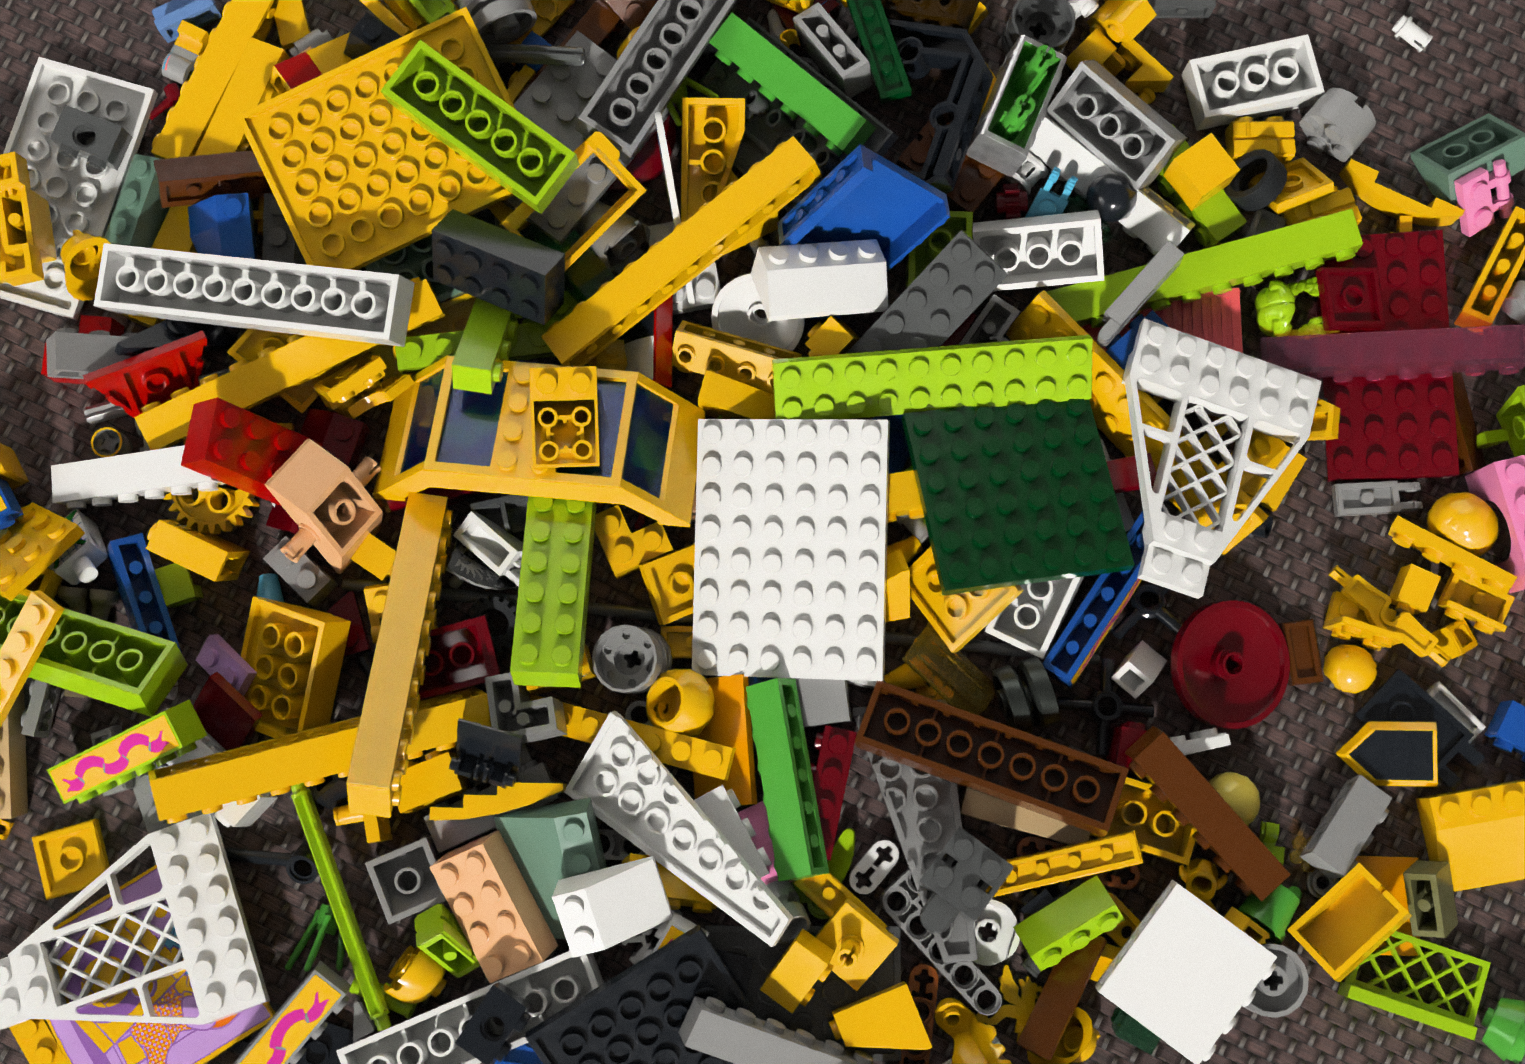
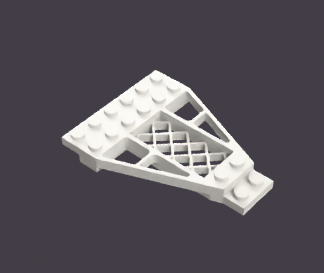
M1145 318L1141 321L1134 348L1128 355L1121 384H1125L1144 515L1142 530L1144 552L1137 578L1197 599L1203 596L1210 566L1217 561L1308 440L1322 381ZM1138 390L1174 402L1167 431L1142 423ZM1193 412L1196 413L1203 427L1195 431L1192 430L1185 416ZM1207 414L1218 417L1220 419L1211 422ZM1223 422L1233 436L1224 442L1215 426ZM1182 429L1185 436L1179 438ZM1253 430L1293 444L1275 469L1248 459L1247 453ZM1205 431L1215 445L1206 451L1196 436ZM1144 436L1164 443L1153 490ZM1186 440L1190 442L1197 455L1187 460L1178 444ZM1235 442L1233 454L1231 456L1226 446ZM1217 450L1226 466L1218 470L1215 469L1208 457L1209 454ZM1175 458L1178 464L1172 467ZM1200 459L1208 474L1200 479H1197L1189 465ZM1181 468L1190 484L1179 489L1170 473ZM1229 470L1225 485L1219 474ZM1243 471L1266 478V482L1238 519L1234 521L1232 517ZM1209 479L1212 480L1219 492V495L1211 499L1208 498L1201 486V483ZM1168 487L1171 493L1165 496ZM1191 488L1201 504L1190 508L1182 494ZM1174 497L1183 513L1177 516L1171 515L1163 502ZM1222 499L1219 513H1217L1212 503ZM1204 508L1213 524L1207 527L1200 525L1194 512Z
M214 813L201 814L147 834L11 951L8 957L0 959V1030L31 1019L204 1025L270 1001ZM151 845L162 889L158 893L125 904L116 874ZM107 883L113 903L109 911L57 930L54 929ZM165 900H167L168 905H166V904H164V903H162V902L165 901ZM151 906L144 920L130 914ZM158 907L171 914L164 930L150 924ZM119 918L113 931L100 926V924ZM127 919L141 925L133 941L119 935ZM173 927L175 928L177 937L170 934ZM147 928L161 935L153 952L139 945ZM87 930L81 943L68 937ZM96 930L109 936L101 953L88 947ZM167 938L180 945V949L173 961L159 955ZM116 940L130 946L121 963L108 957ZM56 941L52 949L50 943ZM65 942L78 948L70 964L57 958ZM136 950L150 956L142 973L128 967ZM85 952L98 958L90 974L77 968ZM156 960L168 965L150 973ZM105 962L118 968L111 984L97 978ZM56 965L66 969L61 981ZM186 970L199 1016H156L148 990L149 983ZM125 972L137 977L119 984ZM73 974L87 980L79 996L66 990ZM93 984L105 989L88 995ZM136 988L144 1015L78 1013L77 1009ZM65 997H67V998H69V999H71V1000H73V1001H72V1002H69V1003H66Z

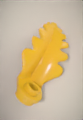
M945 998L938 1003L934 1016L936 1023L954 1040L952 1064H1012L1010 1060L1000 1059L1006 1050L1004 1045L992 1043L997 1034L994 1026L979 1022L976 1014L955 998Z

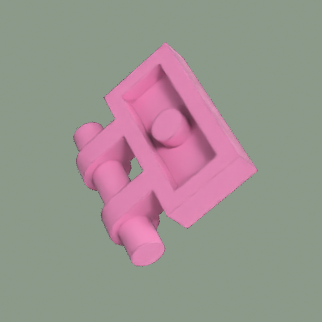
M1499 159L1494 161L1493 171L1488 173V170L1479 167L1454 181L1457 205L1465 210L1459 218L1461 232L1468 237L1495 223L1494 212L1499 210L1500 218H1508L1512 213L1511 207L1514 205V197L1509 192L1511 173L1506 168L1505 160ZM1496 187V195L1492 197L1491 189Z

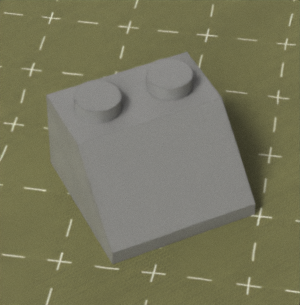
M432 836L420 839L365 863L388 925L446 901L429 868L441 858Z

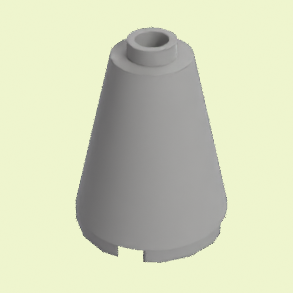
M598 200L575 228L578 235L581 237L611 206ZM623 213L588 249L606 273L612 275V271L620 274L627 264L641 257L643 251L640 247L643 241L649 242L650 229L644 222Z

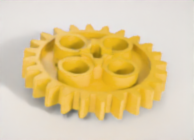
M218 487L219 490L198 491V498L195 502L193 500V491L195 489H191L192 494L171 495L170 492L164 498V500H173L174 502L168 509L170 512H180L176 520L178 522L187 521V527L198 528L199 533H208L210 531L211 534H220L221 529L223 532H232V524L234 526L244 525L241 516L253 517L249 510L250 506H260L254 499L255 495L240 489L233 490L224 487ZM226 494L228 498L227 506L223 508L221 500L222 497Z

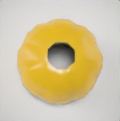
M1468 492L1448 493L1439 498L1429 510L1427 530L1481 557L1492 548L1498 537V518L1492 508L1476 495Z
M673 669L661 673L651 685L647 694V717L654 727L695 737L709 724L714 714L715 698L712 687L707 683L704 676L692 669Z

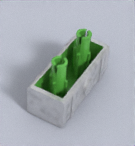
M1020 35L999 68L996 82L976 125L966 155L1007 176H1013L1026 160L1030 148L1035 142L1037 131L1047 114V107L1054 89L1062 76V70L1067 57L1055 51L1052 47L1049 48L1048 45H1044L1026 35Z

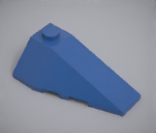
M248 193L214 195L188 207L190 238L197 253L257 259L253 204Z

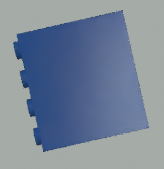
M860 144L777 224L780 246L796 245L798 242L812 244L877 239L886 260L888 272L897 263H900L916 246L923 243L939 226H942L951 216L947 194Z

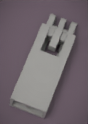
M1168 241L1105 311L1102 320L1105 325L1101 328L1097 337V344L1100 347H1106L1181 264L1184 253Z

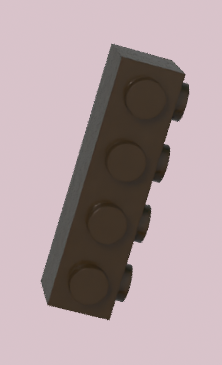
M881 0L887 19L961 28L968 31L980 0Z

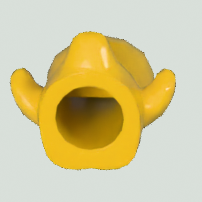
M1205 858L1192 859L1186 867L1184 865L1179 867V875L1186 883V890L1201 900L1207 901L1212 899L1215 891L1221 889L1228 880L1226 875L1218 878L1217 867Z

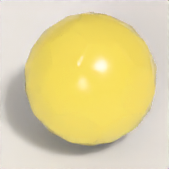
M1225 772L1216 775L1208 781L1246 825L1254 821L1260 809V795L1257 787L1248 777L1234 772Z

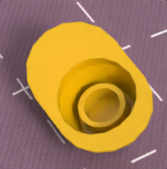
M77 229L73 230L72 237L63 244L60 252L65 269V283L68 292L74 298L81 301L93 300L96 294L104 243H111L106 238L82 233Z
M1076 1007L1052 1059L1040 1058L1027 1051L1028 1060L1031 1064L1084 1062L1093 1055L1097 1040L1100 1038V1033L1093 1027L1088 1013Z

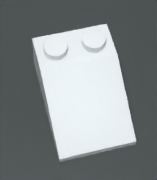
M654 856L560 879L552 896L572 957L605 950L673 919V913Z

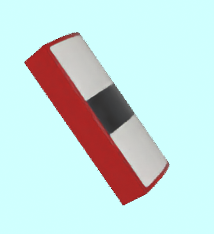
M673 295L620 336V340H624L628 364L625 371L639 372L665 388L672 387Z

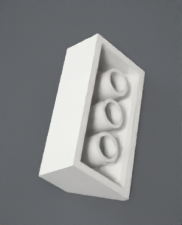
M877 239L758 247L751 276L768 321L883 312L888 309L887 266Z

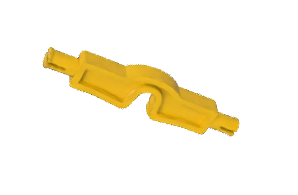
M1338 565L1329 572L1328 575L1343 586L1341 593L1364 611L1369 624L1404 635V645L1419 657L1429 656L1440 667H1444L1448 663L1447 661H1450L1451 657L1436 646L1439 640L1426 630L1409 612H1400L1392 621L1386 619L1385 613L1392 603L1390 596L1372 586L1358 574L1351 577Z

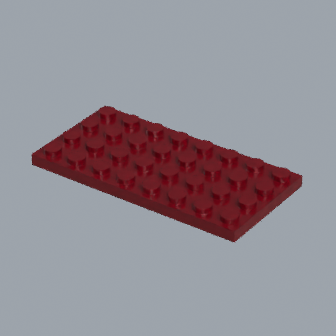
M1443 229L1361 235L1363 245L1355 253V257L1341 262H1337L1336 258L1324 261L1325 264L1321 267H1377L1386 327L1381 330L1339 331L1318 338L1320 371H1323L1324 398H1327L1328 403L1340 408L1338 439L1324 440L1327 482L1458 476L1459 459ZM1319 268L1314 269L1315 277H1317L1316 270ZM1317 296V317H1321L1320 298Z

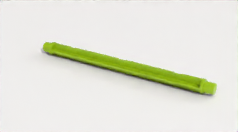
M304 783L291 786L293 793L291 798L345 945L371 1020H374L377 1031H383L392 1026L388 1016L390 1011L384 999L311 790L307 789Z

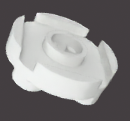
M992 899L974 923L978 960L973 962L985 966L995 965L1008 959L1018 947L1020 938L1013 927L1019 923H1017V919L1011 909L1002 902ZM987 922L992 923L991 929L996 931L995 937H988L987 941H982V934L978 932L979 927H985Z

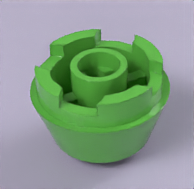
M1501 997L1495 1009L1488 1007L1481 1025L1486 1027L1481 1041L1503 1062L1508 1059L1519 1064L1525 1055V1001Z

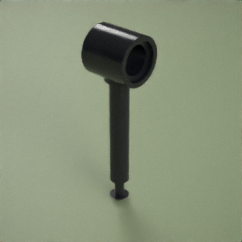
M307 840L302 842L298 849L293 850L291 853L224 847L228 861L286 866L289 877L299 884L312 883L319 875Z

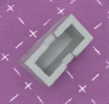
M285 536L263 559L307 603L317 607L339 584L306 552L297 563L289 560L281 552V548L291 540Z

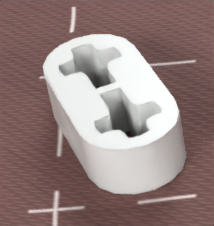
M880 840L869 848L849 874V884L855 892L869 894L877 888L899 859V851L896 845L888 840ZM889 846L892 849L889 853L892 860L890 862L883 860L876 867L873 863L879 856L876 852L877 848L885 849ZM872 867L874 871L869 876V880L872 882L869 887L862 885L858 888L856 886L858 879L855 877L856 873L864 874Z

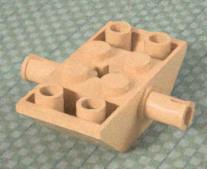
M306 439L264 484L299 528V531L281 548V552L289 560L297 563L305 552L314 545L336 573L341 574L353 561L350 558L367 535L370 533L375 536L381 530L383 511L364 488L381 471L380 466H376L378 463L366 456L352 472L347 465L313 440Z

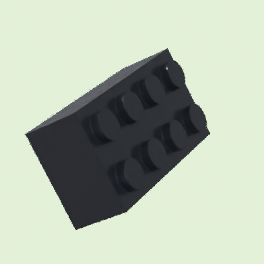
M454 209L432 229L433 276L435 281L542 325H545L564 304V253Z

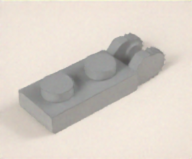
M1398 481L1334 484L1331 486L1334 517L1396 514L1423 509L1421 501L1400 502L1399 498L1400 492L1413 493L1421 490L1419 482L1398 483Z

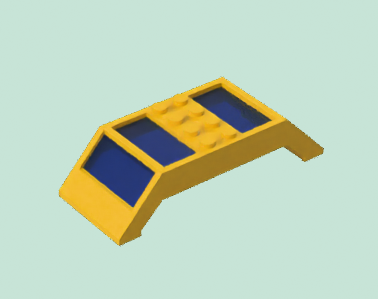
M447 355L411 376L415 384L394 399L380 461L381 471L377 475L373 493L375 499L406 501L409 492L417 493L429 487L621 504L658 521V525L691 526L697 478L698 419H706V411L639 372L596 368L600 466L533 468L529 368L576 366L503 360L504 371L502 380L495 383L491 395L453 389L452 362L455 356Z

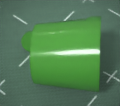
M1280 884L1263 901H1260L1251 894L1237 910L1267 931L1270 936L1267 939L1268 941L1281 944L1286 937L1285 931L1300 903L1299 900L1302 898V892L1296 886L1286 888Z

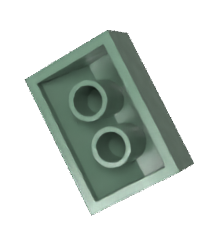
M1488 113L1411 152L1410 155L1432 195L1455 205L1457 204L1454 181L1481 167L1490 173L1493 171V162L1499 159L1506 161V168L1510 170L1511 176L1525 169V133Z
M135 154L131 159L103 237L111 244L145 248L152 247L169 211V207L162 208L158 179L153 161L160 158Z

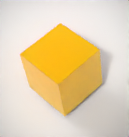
M1210 133L1174 158L1164 173V177L1188 208L1193 211L1227 187L1240 169L1214 135Z

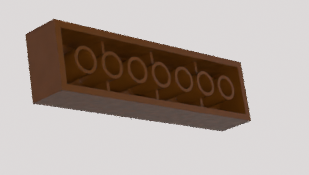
M883 681L876 682L855 739L856 747L1102 837H1105L1109 832L1129 771L1128 768Z

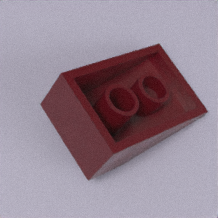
M486 615L435 628L430 631L429 656H425V678L423 685L419 686L418 694L420 695V700L486 683L485 677L501 674Z

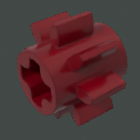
M1018 183L1003 184L1001 192H995L994 194L995 215H1002L1005 220L1020 218V214H1027V191H1020Z

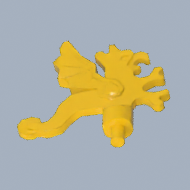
M1004 965L1002 975L998 977L1000 983L998 991L1003 994V999L1010 1004L1002 1005L991 1018L979 1012L976 1016L979 1022L986 1023L987 1025H997L1005 1017L1016 1019L1014 1032L1018 1033V1041L1035 1006V999H1038L1036 992L1039 991L1041 993L1043 988L1037 986L1036 983H1032L1030 977L1026 976L1025 981L1023 979L1018 980L1021 989V997H1019V988L1013 980L1009 965Z

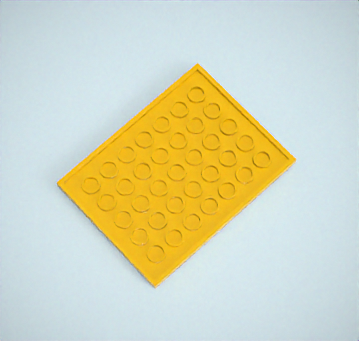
M467 7L236 115L307 265L358 270L432 235V229L452 209L471 216L514 195L391 105L381 92V89L419 40H422L516 109Z

